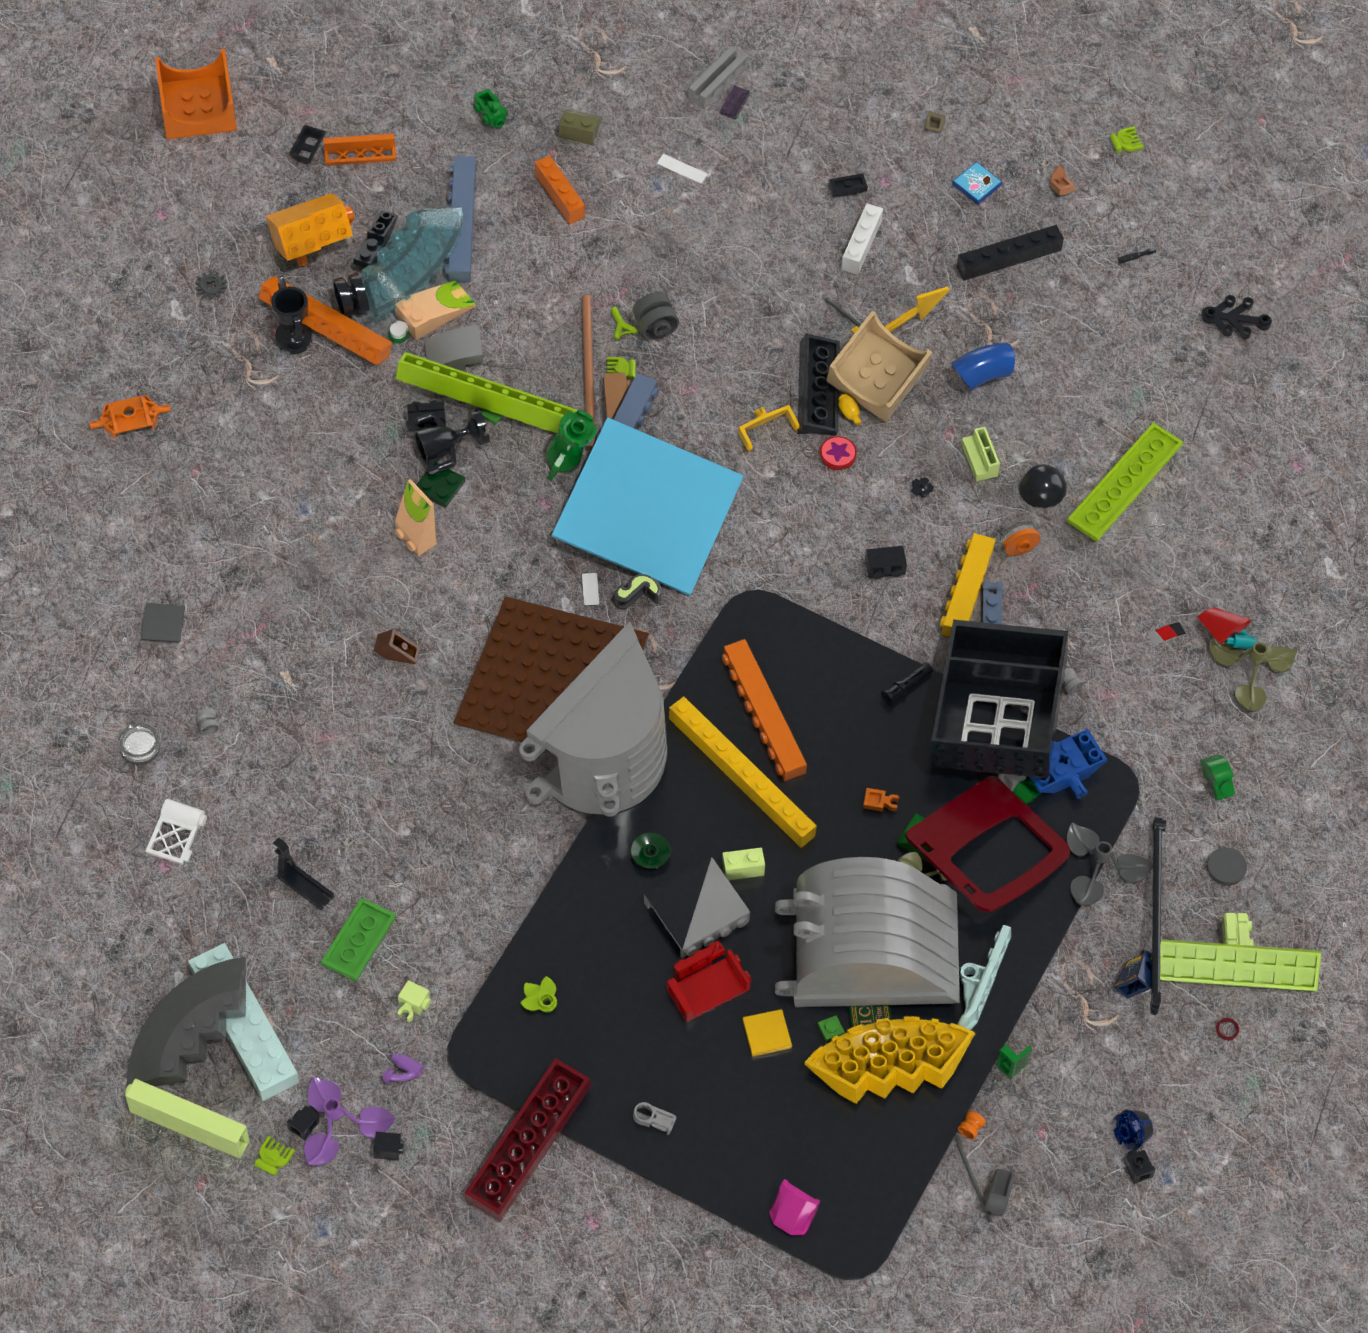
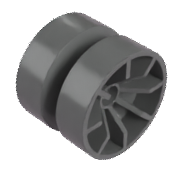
M663 292L649 293L641 297L633 306V313L646 339L658 340L672 334L679 326V319L672 308V304L668 296Z

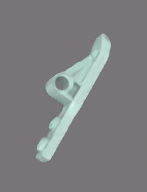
M1003 925L1001 932L998 931L994 940L996 944L994 948H990L988 953L989 961L986 967L973 963H966L961 967V982L964 988L966 1009L957 1025L971 1030L977 1024L1011 939V927ZM972 974V975H974V976H972V977H967L966 975Z

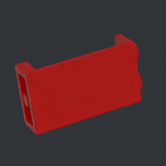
M731 949L727 951L725 959L679 982L675 978L667 981V991L686 1022L750 990L751 977L747 971L742 969L739 957L734 955Z

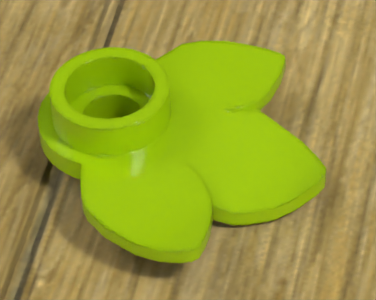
M546 976L540 986L532 983L524 984V993L527 998L521 1001V1005L529 1011L541 1010L542 1012H551L556 1008L557 999L554 996L556 986L549 977ZM549 1001L550 1005H544L543 1003Z

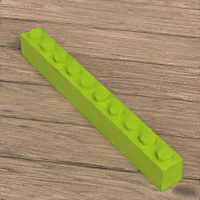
M404 352L398 362L397 380L489 410L490 412L504 415L508 418L522 421L525 424L540 427L543 430L559 433L558 426L565 413L577 412V409Z

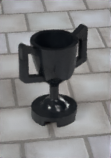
M284 276L278 277L279 290L274 293L271 300L273 312L281 323L276 330V343L281 351L284 349L290 351V354H300L306 351L307 346L312 342L310 327L302 323L304 318L308 316V299L305 292L301 289L291 286L287 287Z
M477 408L469 410L467 427L457 431L446 427L434 412L406 422V426L414 431L416 444L425 464H428L427 474L440 472L457 464L455 444L459 437L471 435L476 438L480 446L490 442L489 434L484 435L487 425L481 411H478ZM431 420L437 424V426L423 428L417 426ZM450 451L451 460L433 466L434 461Z

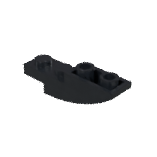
M383 210L380 211L367 232L366 240L353 259L354 265L371 269L374 263L377 264L390 239L398 215Z

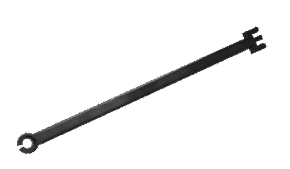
M1154 817L1150 1001V1013L1152 1015L1158 1014L1161 1003L1162 832L1166 830V820L1159 817Z

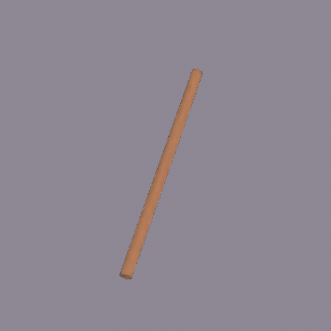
M583 295L585 412L593 417L595 425L591 296ZM595 437L590 444L586 445L588 451H592L596 442Z

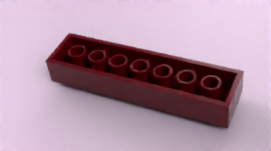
M555 1058L465 1191L466 1201L501 1222L590 1089V1078Z

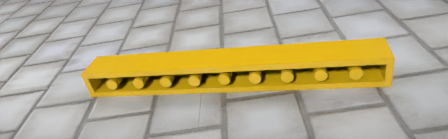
M684 696L669 707V719L800 848L815 837L817 826Z

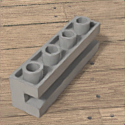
M732 45L727 50H724L721 56L716 61H713L710 67L703 71L695 82L689 85L688 99L705 109L747 68L748 56L743 52L738 56L737 49Z

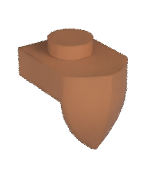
M1058 166L1051 175L1050 187L1059 195L1075 191V184L1066 177L1064 169Z

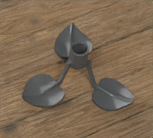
M1071 823L1067 833V844L1070 851L1079 857L1085 856L1088 852L1090 854L1095 853L1094 857L1097 861L1091 879L1087 876H1079L1071 883V894L1079 905H1092L1102 898L1104 886L1102 883L1094 880L1100 864L1108 862L1110 858L1115 868L1120 869V877L1130 883L1142 881L1153 869V863L1133 854L1121 855L1117 863L1110 843L1106 841L1100 842L1099 836L1094 831Z

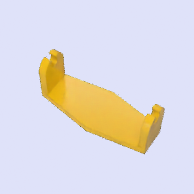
M790 405L766 413L765 408L761 407L754 411L757 418L739 426L737 432L745 448L750 451L753 447L746 431L770 422L786 414L794 430L799 429L800 426Z

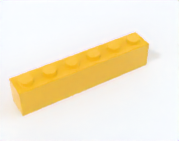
M977 533L973 534L972 540L968 539L965 548L968 552L967 555L963 554L960 563L963 567L962 570L958 569L955 578L958 581L957 585H953L950 596H953L952 600H948L945 607L947 615L942 616L940 627H943L941 635L951 636L953 620L970 621L996 539Z

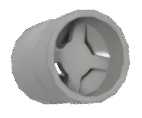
M1072 668L1065 670L1063 685L1066 692L1072 695L1082 688L1084 682L1076 677V673Z
M202 709L196 714L202 734L210 735L219 730L220 727L218 721L215 720L216 713L214 709Z

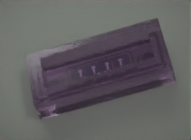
M734 86L724 102L720 114L736 120L750 96V91Z

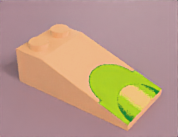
M454 280L411 294L396 302L395 315L399 321L407 324L408 332L415 340H418L476 307V304L457 281Z
M410 479L407 481L395 519V534L399 539H403L411 552L414 551L420 556L436 545L434 504Z

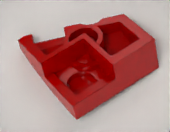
M1216 607L1210 608L1197 616L1220 644L1234 632L1239 634L1251 623L1248 618Z

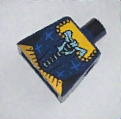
M1142 950L1139 956L1125 963L1113 987L1127 999L1151 989L1152 954L1147 950Z

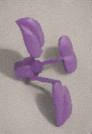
M313 1077L308 1089V1103L319 1113L326 1112L328 1116V1135L326 1137L322 1133H317L307 1139L304 1146L307 1164L311 1166L323 1165L330 1162L337 1155L339 1143L337 1140L331 1139L332 1120H338L345 1114L357 1124H361L360 1132L365 1137L375 1138L376 1131L386 1132L395 1121L394 1116L385 1109L368 1107L361 1111V1120L350 1114L346 1108L341 1107L339 1102L341 1090L337 1084Z

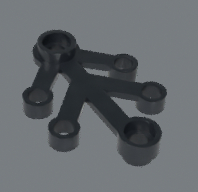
M1227 295L1224 302L1216 307H1205L1201 313L1204 322L1208 324L1214 323L1226 337L1231 336L1235 328L1243 339L1250 338L1251 328L1244 327L1240 322L1256 324L1258 329L1263 331L1268 330L1272 323V319L1267 314H1262L1259 317L1240 315L1245 310L1253 307L1254 301L1250 297L1244 298L1241 305L1228 313H1224L1222 311L1228 307H1233L1236 301L1233 295ZM1222 320H1227L1230 324L1225 325Z

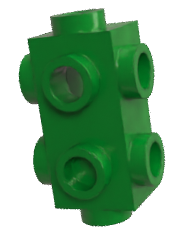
M489 88L474 95L473 108L476 113L480 112L482 114L483 123L485 125L489 124L491 128L495 126L497 128L502 127L507 121L506 116L508 112L505 106H501L497 95L493 94Z

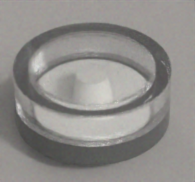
M143 723L132 724L124 729L120 735L119 745L121 753L132 764H147L154 760L159 753L160 743L158 734L150 725Z

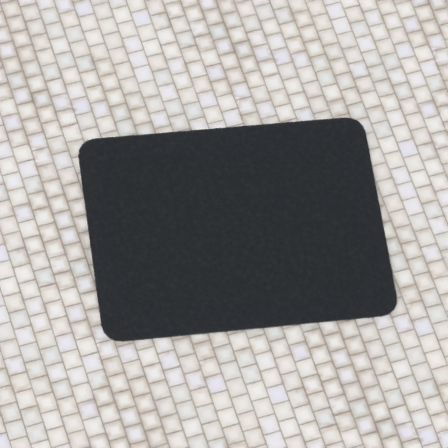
M748 590L733 596L723 607L663 701L667 761L658 785L643 801L631 808L618 812L614 816H605L604 814H592L455 1028L448 1045L449 1063L456 1076L466 1084L520 1111L554 1059L560 1060L590 1078L591 1083L590 1089L560 1132L562 1135L831 1276L844 1280L863 1279L877 1272L888 1259L955 1137L958 1126L963 1122L994 1066L1000 1049L1005 1046L1078 913L1081 905L1074 900L1070 886L1076 877L1087 876L1090 879L1092 878L1097 863L1094 857L1095 853L1090 854L1088 852L1085 856L1079 857L1070 851L1067 861L1045 880L1022 896L993 912H985L976 908L948 880L942 881L939 873L929 876L935 882L945 884L957 892L960 1003L890 1005L891 1019H904V1017L915 1016L920 1017L921 1020H932L933 1018L949 1025L951 1023L958 1024L966 1009L964 988L961 982V967L966 963L986 967L989 961L988 953L990 948H994L996 944L994 943L996 933L998 931L1001 932L1003 925L1011 927V939L979 1020L971 1029V1031L975 1032V1035L955 1072L942 1089L924 1080L914 1094L896 1085L885 1099L867 1090L857 1104L839 1095L805 1065V1061L820 1046L827 1044L818 1028V1022L837 1015L844 1032L847 1033V1030L851 1028L849 1007H795L794 996H779L775 994V984L777 982L797 981L796 935H794L796 915L777 914L775 912V902L793 899L794 888H796L799 876L807 869L820 863L851 857H874L898 861L900 857L910 853L896 845L916 813L926 818L988 776H996L998 778L999 774L931 766V739L942 685V673L933 670L932 673L908 689L904 697H899L890 706L883 700L881 692L888 690L895 681L903 680L923 664L775 593L764 590ZM746 640L807 764L806 774L784 781L782 775H778L775 768L776 763L768 755L767 744H763L761 741V732L759 728H755L752 721L753 716L751 712L746 710L745 699L743 696L740 697L737 691L738 685L730 677L729 666H725L722 660L724 646ZM684 696L817 826L815 837L800 848L669 719V707ZM975 701L973 703L970 723L994 725L997 704ZM1008 705L1005 706L1003 719L1027 721V714ZM1002 728L999 745L1023 747L1025 730ZM1056 729L1055 742L1064 740L1071 735ZM970 731L967 741L990 744L992 734ZM1102 751L1107 758V762L1087 779L1081 781L1088 791L1084 797L1080 795L1081 798L1077 799L1069 786L1056 793L1042 792L1027 806L1066 843L1068 829L1071 823L1094 831L1099 836L1100 842L1106 841L1110 843L1113 849L1136 807L1140 793L1138 779L1134 772L1117 757ZM872 788L886 791L885 796L898 795V802H891V804L897 805V811H890L887 807H883V811L864 809L866 789ZM1011 817L972 840L951 858V862L983 893L990 894L1033 868L1051 852V849L1019 818ZM644 833L660 834L670 845V857L659 868H643L636 864L632 858L631 846L633 841ZM762 847L765 861L764 876L728 880L749 909L750 921L744 927H737L732 930L728 936L719 937L714 941L721 943L725 949V954L712 960V964L709 965L711 966L725 959L727 951L731 949L732 953L739 957L742 969L747 971L751 977L750 990L686 1022L667 991V981L675 978L673 966L679 960L687 959L691 956L687 955L681 958V949L652 907L648 909L644 904V894L711 857L723 872L722 855L724 852ZM649 852V853H647V855H650V856H651V855H654V853H653V852ZM921 858V872L923 874L936 870L931 863ZM1104 863L1100 864L1096 878L1100 873ZM968 886L965 887L971 895L974 894ZM703 946V947H701V948L698 949V950H704V949L708 948V946H707V947ZM968 974V975H966V976H967V977H972V976H974V975ZM546 976L549 977L556 986V993L554 995L557 999L556 1008L551 1012H542L541 1010L529 1011L521 1005V1001L527 998L524 993V984L532 983L540 986L542 980ZM545 1001L543 1004L550 1005V1002ZM782 1009L792 1048L752 1057L742 1021L743 1017ZM646 1102L656 1108L674 1114L676 1120L671 1133L667 1135V1131L664 1132L652 1127V1125L647 1127L636 1123L633 1118V1111L636 1105ZM639 1108L637 1110L643 1115L651 1116L650 1111L646 1108ZM784 1179L815 1200L818 1199L820 1201L817 1212L804 1235L788 1234L774 1225L769 1215V1211L776 1200Z

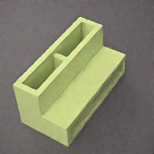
M986 427L974 429L973 436L962 438L961 445L977 482L998 477L1000 463Z

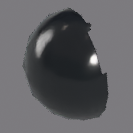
M1047 464L1033 466L1024 475L1019 485L1021 497L1027 504L1033 507L1056 506L1063 500L1067 491L1064 475L1057 468Z

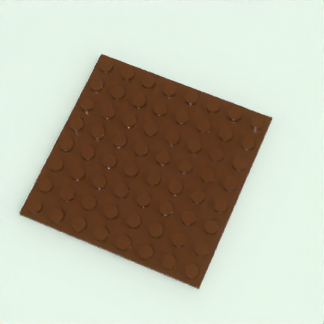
M505 596L455 717L454 724L523 742L528 737L527 730L613 640L624 626ZM634 629L642 650H644L649 633Z

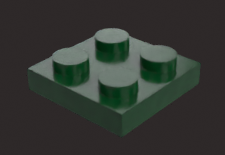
M450 469L430 475L426 471L416 485L429 500L446 508L466 482V478Z

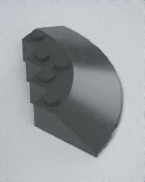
M245 957L219 962L196 972L173 988L160 1001L144 1023L136 1039L130 1057L126 1087L132 1084L135 1079L149 1085L187 1082V1062L207 1060V1040L226 1038V1018L246 1016Z

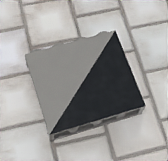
M712 857L644 894V904L648 909L651 907L654 909L681 949V958L687 955L692 956L701 947L709 946L719 937L728 936L732 930L737 927L742 928L750 921L749 909Z

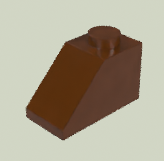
M391 629L378 634L374 651L387 660L416 664L421 647L399 632Z

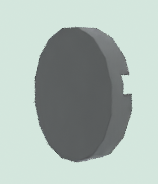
M1220 848L1209 857L1207 870L1209 876L1215 882L1230 886L1239 883L1244 878L1247 871V863L1245 857L1239 851L1233 848Z

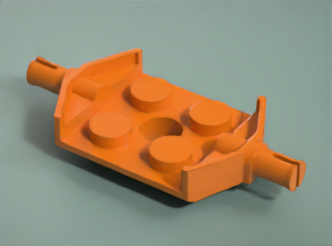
M147 395L105 404L102 415L99 417L100 420L89 422L91 430L104 427L115 439V434L148 426H152V430H154L158 415L171 410L169 404L158 406ZM129 410L134 412L132 415L124 414L126 411Z

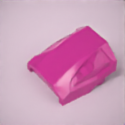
M784 1179L776 1200L769 1211V1215L773 1224L788 1234L804 1235L809 1229L820 1201L818 1199L815 1200Z

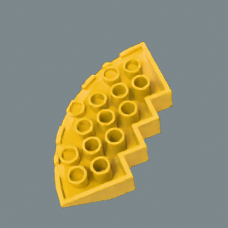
M909 1016L904 1017V1019L889 1020L888 1018L879 1019L876 1023L864 1026L860 1024L848 1029L847 1033L843 1035H836L831 1038V1042L825 1046H820L805 1061V1065L839 1095L856 1104L867 1090L885 1099L892 1089L898 1085L914 1094L924 1080L942 1089L955 1072L975 1032L957 1024L941 1023L938 1019L933 1018L932 1020H921L920 1017Z

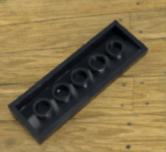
M805 334L800 342L798 423L800 427L797 429V434L815 433L836 436L838 433L839 390L827 382L829 366L840 353V341Z

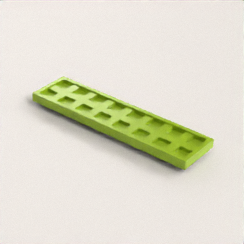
M1161 939L1160 980L1317 991L1322 953L1318 950Z

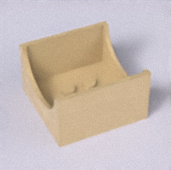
M872 311L829 366L827 382L844 394L847 393L861 406L884 422H887L929 367L932 351L929 349L927 351H920L903 343L881 324L877 313Z

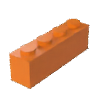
M549 155L535 161V176L569 225L585 218V204L553 158Z

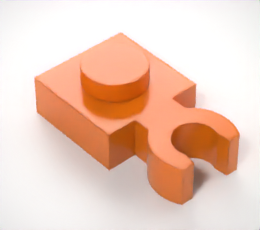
M867 788L863 808L883 811V807H887L890 811H897V805H893L891 802H898L899 796H885L886 791Z

